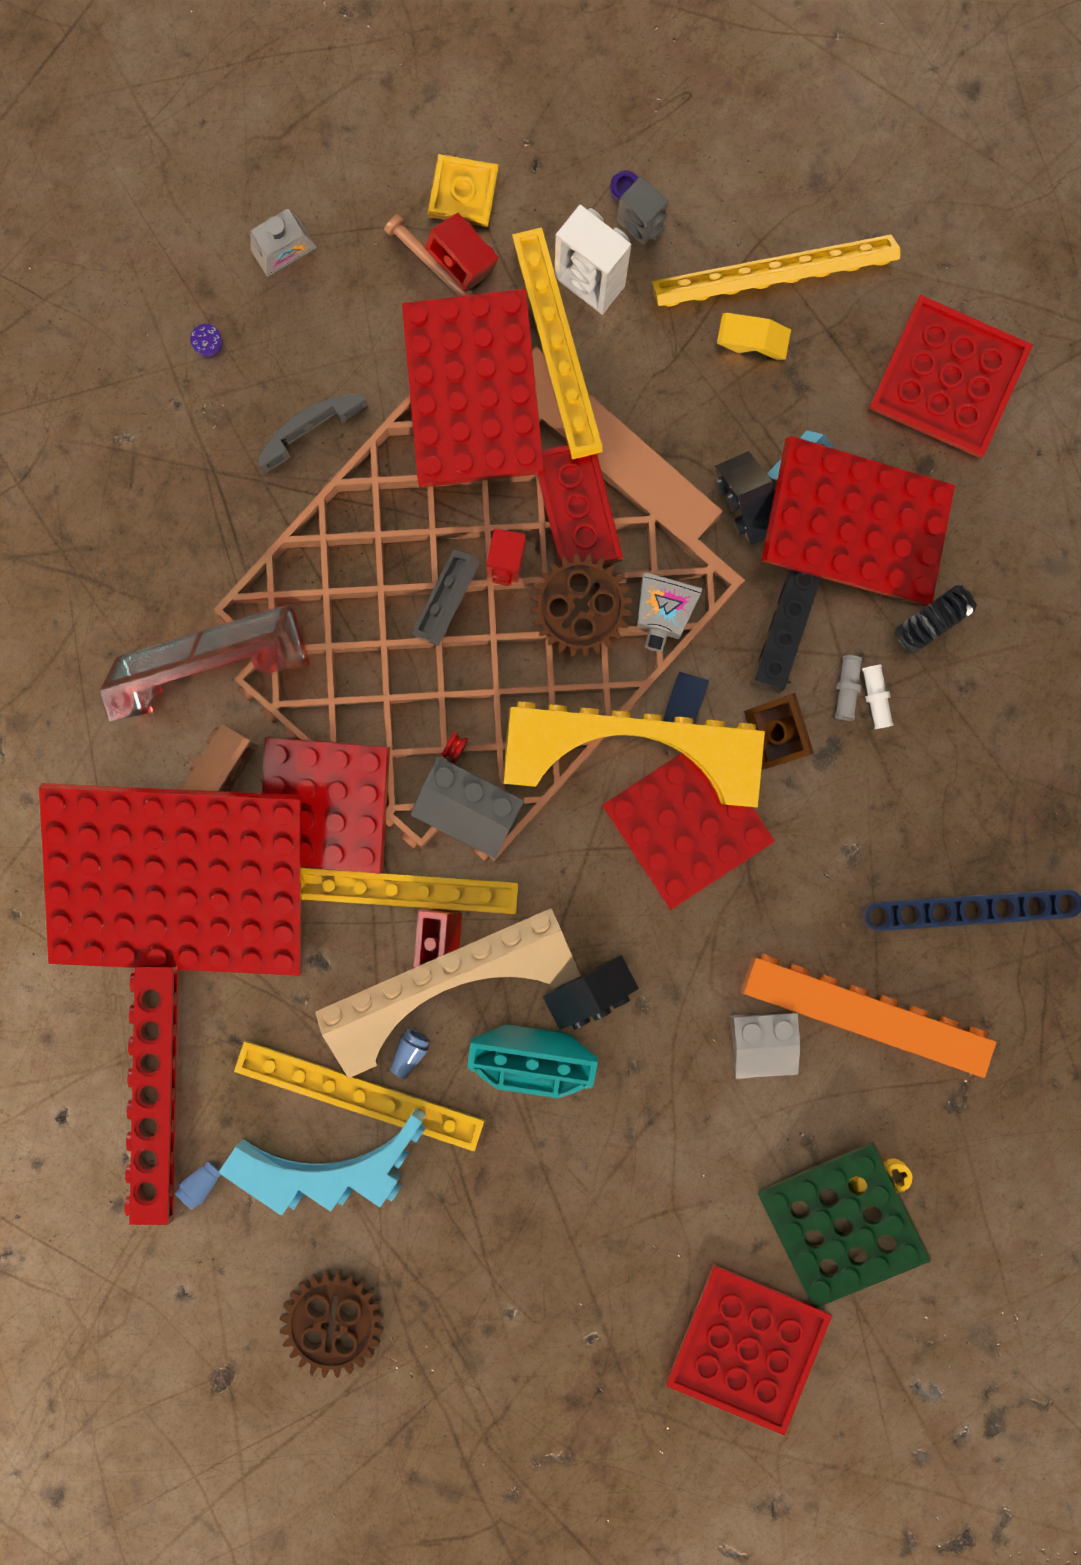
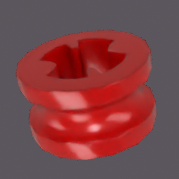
M454 731L441 756L444 758L449 756L452 758L451 762L456 763L469 739L466 737L463 739L459 738L458 733Z

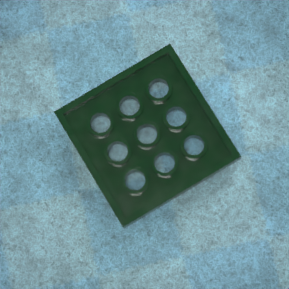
M874 1141L765 1187L758 1192V1196L812 1306L815 1308L931 1262L929 1252ZM853 1177L863 1178L867 1183V1189L863 1192L854 1191L850 1187V1179ZM825 1189H832L837 1193L838 1201L834 1204H827L822 1200L820 1193ZM797 1201L805 1202L809 1207V1214L805 1216L795 1214L792 1204ZM868 1206H875L881 1211L882 1217L877 1221L868 1220L863 1210ZM839 1218H846L852 1223L853 1229L848 1233H842L836 1229L835 1221ZM811 1230H817L823 1235L824 1241L819 1245L811 1244L806 1238V1233ZM883 1235H889L896 1241V1246L891 1250H885L878 1244V1239ZM854 1247L862 1248L866 1252L867 1258L862 1262L854 1261L849 1255L850 1249ZM825 1259H831L836 1262L838 1270L832 1274L826 1273L822 1270L820 1263Z

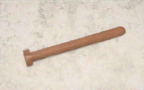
M396 214L388 221L384 231L389 236L395 234L458 296L474 295L470 289L464 292L424 248V245L403 225L404 219L399 214Z

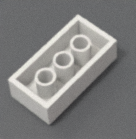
M579 205L556 234V279L603 315L625 287L631 250L628 236L620 229H612L606 225L603 217L594 209L589 208L587 210L582 205Z

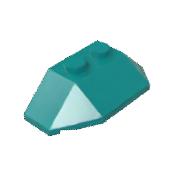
M505 1024L471 1039L467 1068L472 1072L475 1071L483 1080L496 1089L561 1098L574 1094L583 1088L589 1089L594 1086L598 1057L568 1033Z

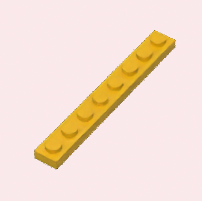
M542 227L512 234L514 248L571 458L573 460L603 452L601 439Z
M886 235L651 281L652 292L658 306L671 307L678 305L680 302L689 300L702 301L710 296L719 294L733 295L740 290L750 288L764 289L771 284L781 282L794 283L801 278L812 276L825 277L832 272L842 270L855 271L860 267L873 264L886 265L890 261L900 259V247L892 235Z
M302 868V900L516 914L518 883Z
M244 1041L234 1070L236 1073L402 1128L415 1108H418L427 1114L422 1122L426 1126L422 1133L423 1135L474 1152L485 1119L355 1076L348 1078L346 1073L249 1041Z

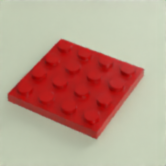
M920 295L868 409L982 458L987 451L1033 344Z
M265 737L262 793L301 795L302 867L376 874L383 872L390 747Z
M683 753L602 805L670 910L775 842L753 807L721 804L709 779Z
M713 1264L665 1384L669 1388L785 1436L831 1321L832 1314Z

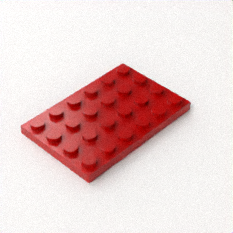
M526 288L402 303L419 487L545 474Z
M794 436L786 437L761 561L927 606L934 599L955 485Z

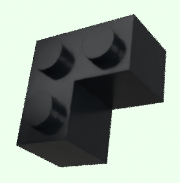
M747 451L715 465L718 478L714 479V483L721 497L725 495L730 510L735 513L736 518L732 519V523L739 537L743 535L748 543L753 545L766 539L775 489L773 481L752 454Z
M622 955L595 967L584 975L560 985L542 997L559 1030L571 1025L576 1030L591 1022L589 1017L592 1016L594 1021H597L611 1013L610 1006L616 1009L631 1001L628 995L638 990L639 987Z

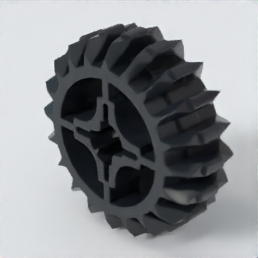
M962 584L955 585L898 626L895 634L902 647H905L909 653H916L975 611L977 604L970 591L966 590Z

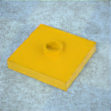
M438 154L428 217L447 220L458 212L471 225L489 227L499 164Z

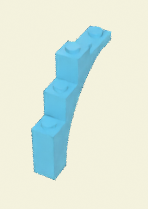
M415 1108L401 1131L387 1143L364 1155L341 1162L302 1163L290 1161L262 1151L242 1139L218 1173L281 1216L288 1207L294 1210L304 1194L330 1212L336 1203L343 1206L353 1190L378 1207H381L386 1199L392 1202L402 1185L397 1183L402 1172L397 1169H399L409 1152L404 1150L409 1141L412 1140L416 1143L426 1129L422 1122L427 1114Z

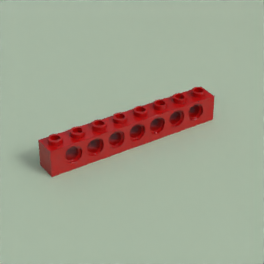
M138 966L135 967V973H131L129 982L130 991L134 992V1005H130L129 1022L134 1024L133 1036H130L128 1041V1053L133 1055V1068H129L127 1076L128 1087H132V1100H129L127 1103V1119H131V1132H128L126 1137V1150L131 1151V1163L127 1164L125 1171V1181L130 1183V1196H127L125 1199L124 1209L125 1215L129 1216V1225H168L174 1220L179 970H177V967ZM150 990H155L160 995V1003L157 1007H152L147 1002L146 997ZM149 1022H154L159 1027L160 1032L156 1039L149 1037L146 1033V1026ZM148 1054H154L158 1058L159 1066L156 1070H151L146 1066L145 1058ZM147 1086L156 1088L158 1092L156 1102L146 1099L144 1091ZM146 1118H152L156 1121L158 1128L155 1134L148 1133L145 1130L144 1121ZM145 1150L155 1153L157 1162L154 1166L145 1163L143 1159ZM149 1182L155 1186V1197H148L143 1193V1183Z

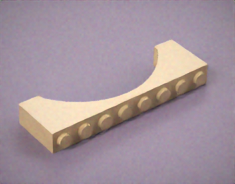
M552 908L315 1011L323 1038L347 1077L351 1078L378 1066L376 1058L379 1050L395 1026L417 1006L445 990L464 983L497 977H518L538 980L550 984L553 989L581 975Z

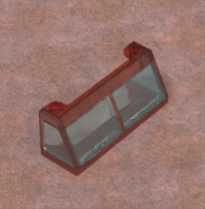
M293 604L284 605L116 657L100 689L108 720L115 721L152 713L151 701L156 695L163 693L160 684L251 657L254 667L262 673H273L289 669L296 670L309 666L310 662Z

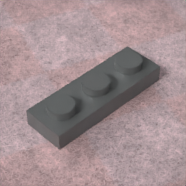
M452 551L411 633L412 635L439 646L480 563L479 559L463 552Z

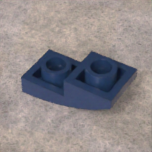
M679 671L663 721L674 722L675 717L693 718V724H696L708 689L709 680Z

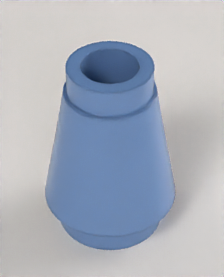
M408 1029L400 1037L390 1071L394 1075L406 1079L428 1052L430 1040L422 1033Z
M207 1162L178 1184L179 1188L174 1194L193 1210L197 1205H202L221 1174L218 1173L219 1171L210 1162Z

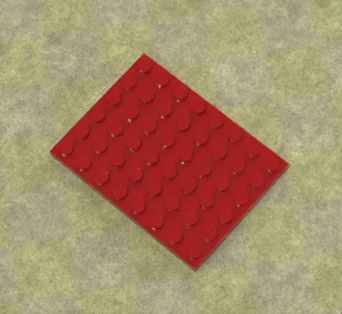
M42 783L40 785L39 799L48 964L135 968L138 966L177 967V970L300 976L302 970L301 795Z

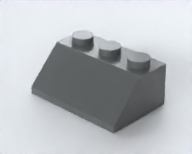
M437 757L423 784L411 816L496 858L524 804V800Z

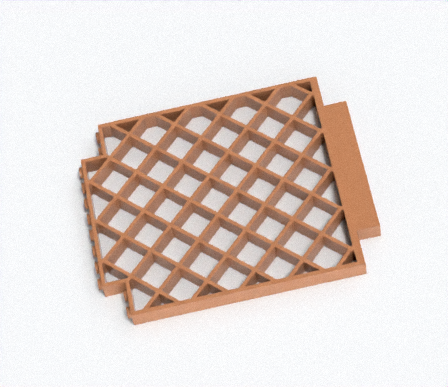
M535 347L532 352L540 426H543L565 445L568 443L543 353ZM589 393V400L603 447V452L597 453L603 479L644 515L643 517L613 518L616 530L647 528L649 571L615 572L611 575L616 577L623 574L624 577L619 583L641 582L644 572L671 580L704 579L706 614L697 623L686 624L682 634H688L664 661L663 652L654 651L655 671L647 680L609 682L607 646L601 643L602 683L554 685L552 645H547L551 637L549 634L539 636L540 631L497 634L494 590L535 588L534 583H545L542 577L519 578V582H511V586L496 584L492 582L493 578L488 576L487 580H472L466 592L488 591L490 634L443 637L439 646L419 638L389 640L386 597L432 593L439 579L437 540L485 537L487 563L494 528L526 535L539 534L541 572L548 574L546 534H552L549 522H545L544 501L537 475L427 487L429 528L383 531L381 490L420 488L417 475L380 477L379 447L390 436L414 435L413 422L404 421L412 412L410 394L213 609L220 616L216 620L217 623L229 633L235 629L243 636L239 642L252 654L256 650L259 651L234 679L241 685L237 691L249 702H252L254 699L264 706L260 712L270 721L275 723L279 719L287 727L283 732L289 738L311 740L281 713L283 710L329 708L330 742L340 743L338 707L384 704L386 746L390 747L389 805L386 812V824L391 827L395 823L403 830L400 837L412 848L417 844L424 848L439 830L432 826L421 838L396 816L397 812L412 811L415 804L397 805L395 758L439 756L442 754L448 742L446 701L494 698L496 744L466 745L462 754L497 752L499 788L506 791L505 784H502L504 771L503 752L506 750V743H503L500 698L548 695L549 705H556L555 695L603 692L604 716H611L610 692L637 690L619 710L629 712L745 581L700 541L702 536L719 519L722 510ZM371 457L372 477L352 478ZM536 481L538 522L491 525L488 484ZM482 484L484 525L437 528L435 487ZM372 490L375 531L329 534V502L339 492ZM319 515L320 535L299 536ZM655 526L703 568L658 570ZM430 541L432 583L386 585L384 543ZM375 544L377 586L332 588L330 546ZM320 547L323 589L278 591L276 561L288 548ZM267 572L268 592L248 593ZM574 575L570 579V586L588 585L587 579L583 575ZM713 577L727 588L716 602L714 599ZM599 583L594 584L596 585V591L600 588ZM601 594L597 596L598 611L605 613L604 595ZM378 597L380 640L335 643L332 600ZM323 600L325 643L280 646L278 603ZM268 603L270 647H263L228 616L229 612L236 605ZM637 626L617 628L621 637L648 636L649 632L637 628ZM592 628L574 629V631L580 637H587L590 635ZM545 641L548 686L500 688L497 644ZM491 644L493 689L446 691L443 647ZM436 648L438 692L391 694L389 650ZM381 651L383 695L337 698L335 653ZM326 654L328 698L283 701L281 656ZM270 658L272 703L266 700L248 683ZM439 701L441 747L394 749L392 704ZM606 737L594 739L575 747L586 748L561 776L558 759L552 765L554 784L543 796L520 798L524 800L523 805H535L507 835L496 858L475 848L471 850L485 862L489 857L495 862ZM449 756L442 757V759L449 762Z

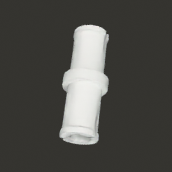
M881 664L862 668L868 693L865 699L866 702L870 703L874 729L894 726L888 701L891 695L890 691H886Z

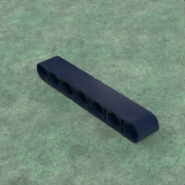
M1048 890L872 902L862 908L860 919L866 928L877 931L1073 918L1080 914L1081 896L1074 890ZM1064 895L1070 900V907L1066 912H1063L1059 907V900ZM1032 897L1037 899L1039 903V909L1035 914H1031L1027 908L1028 901ZM1001 899L1008 905V911L1003 917L999 916L996 911V904ZM970 901L977 907V913L972 919H969L964 912L966 904ZM939 903L946 910V915L941 921L936 920L933 916V909ZM908 905L915 912V917L910 923L904 922L901 916L903 908ZM878 907L882 910L884 918L882 923L874 925L870 920V913L874 908Z

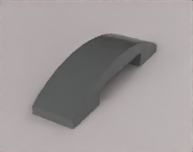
M362 394L338 396L321 401L301 411L287 421L268 441L257 461L259 466L266 474L291 458L285 446L335 414L341 423L344 424L368 408L366 399Z

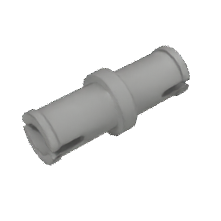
M845 655L842 658L840 682L836 684V690L839 693L835 718L852 721L855 720L857 694L861 693L862 687L859 685L862 658Z

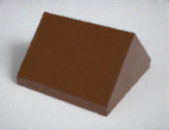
M796 693L744 711L747 723L756 724V730L765 731L762 770L814 754Z

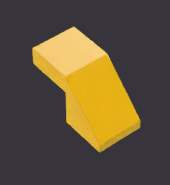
M722 313L717 344L736 353L758 351L772 359L784 360L787 355L791 329L771 319Z

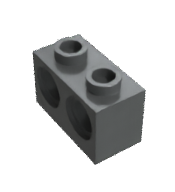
M640 176L619 198L617 222L641 244L645 245L650 238L656 240L666 227L664 222L668 216L666 213L668 200Z

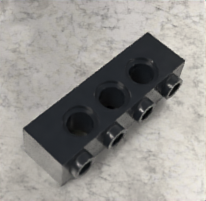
M788 569L750 684L779 694L785 690L821 577Z

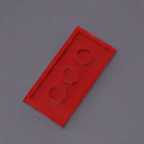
M568 444L542 450L545 474H538L537 477L560 567H562V557H565L569 564H571L575 554H578L580 562H585L588 554H591L592 564L595 565L601 558L604 559L603 565L623 561L598 455L593 454L572 460Z

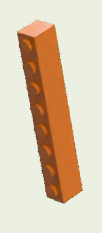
M763 953L760 959L752 957L740 991L741 993L985 1078L997 1043L987 1039L989 1032L972 1026L969 1032L958 1029L959 1022L941 1016L938 1022L927 1018L929 1011L911 1006L909 1011L898 1008L899 1001L881 995L879 1001L868 997L869 990L851 985L850 990L838 987L840 980L821 974L820 980L808 976L809 969L794 964L791 965L790 969L778 966L780 959Z

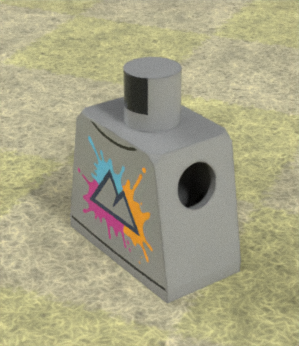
M290 209L270 217L267 221L251 230V252L267 277L317 248L301 220Z
M644 572L640 587L637 628L649 631L645 648L656 652H663L667 636L675 639L680 638L703 588Z

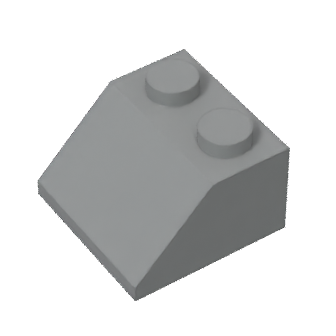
M783 1011L730 1015L735 1079L798 1074L800 1057L798 1013Z

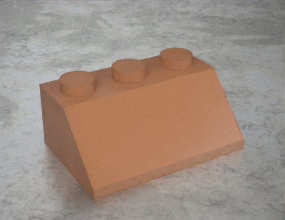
M222 724L220 728L215 727L206 740L209 746L203 755L198 754L189 768L192 771L186 782L182 780L176 789L231 792L259 745Z

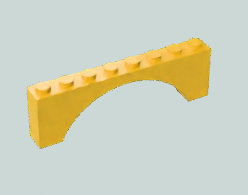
M517 702V707L509 708L502 784L536 787L551 765L575 747L607 736H638L671 746L692 760L711 782L721 804L758 807L765 731L756 730V724L737 723V728L725 727V721L706 720V725L693 724V718L675 717L674 722L662 721V715L643 714V719L630 718L631 712L612 711L611 716L599 715V709L580 708V713L567 712L568 706L549 705L548 710L536 709V703Z

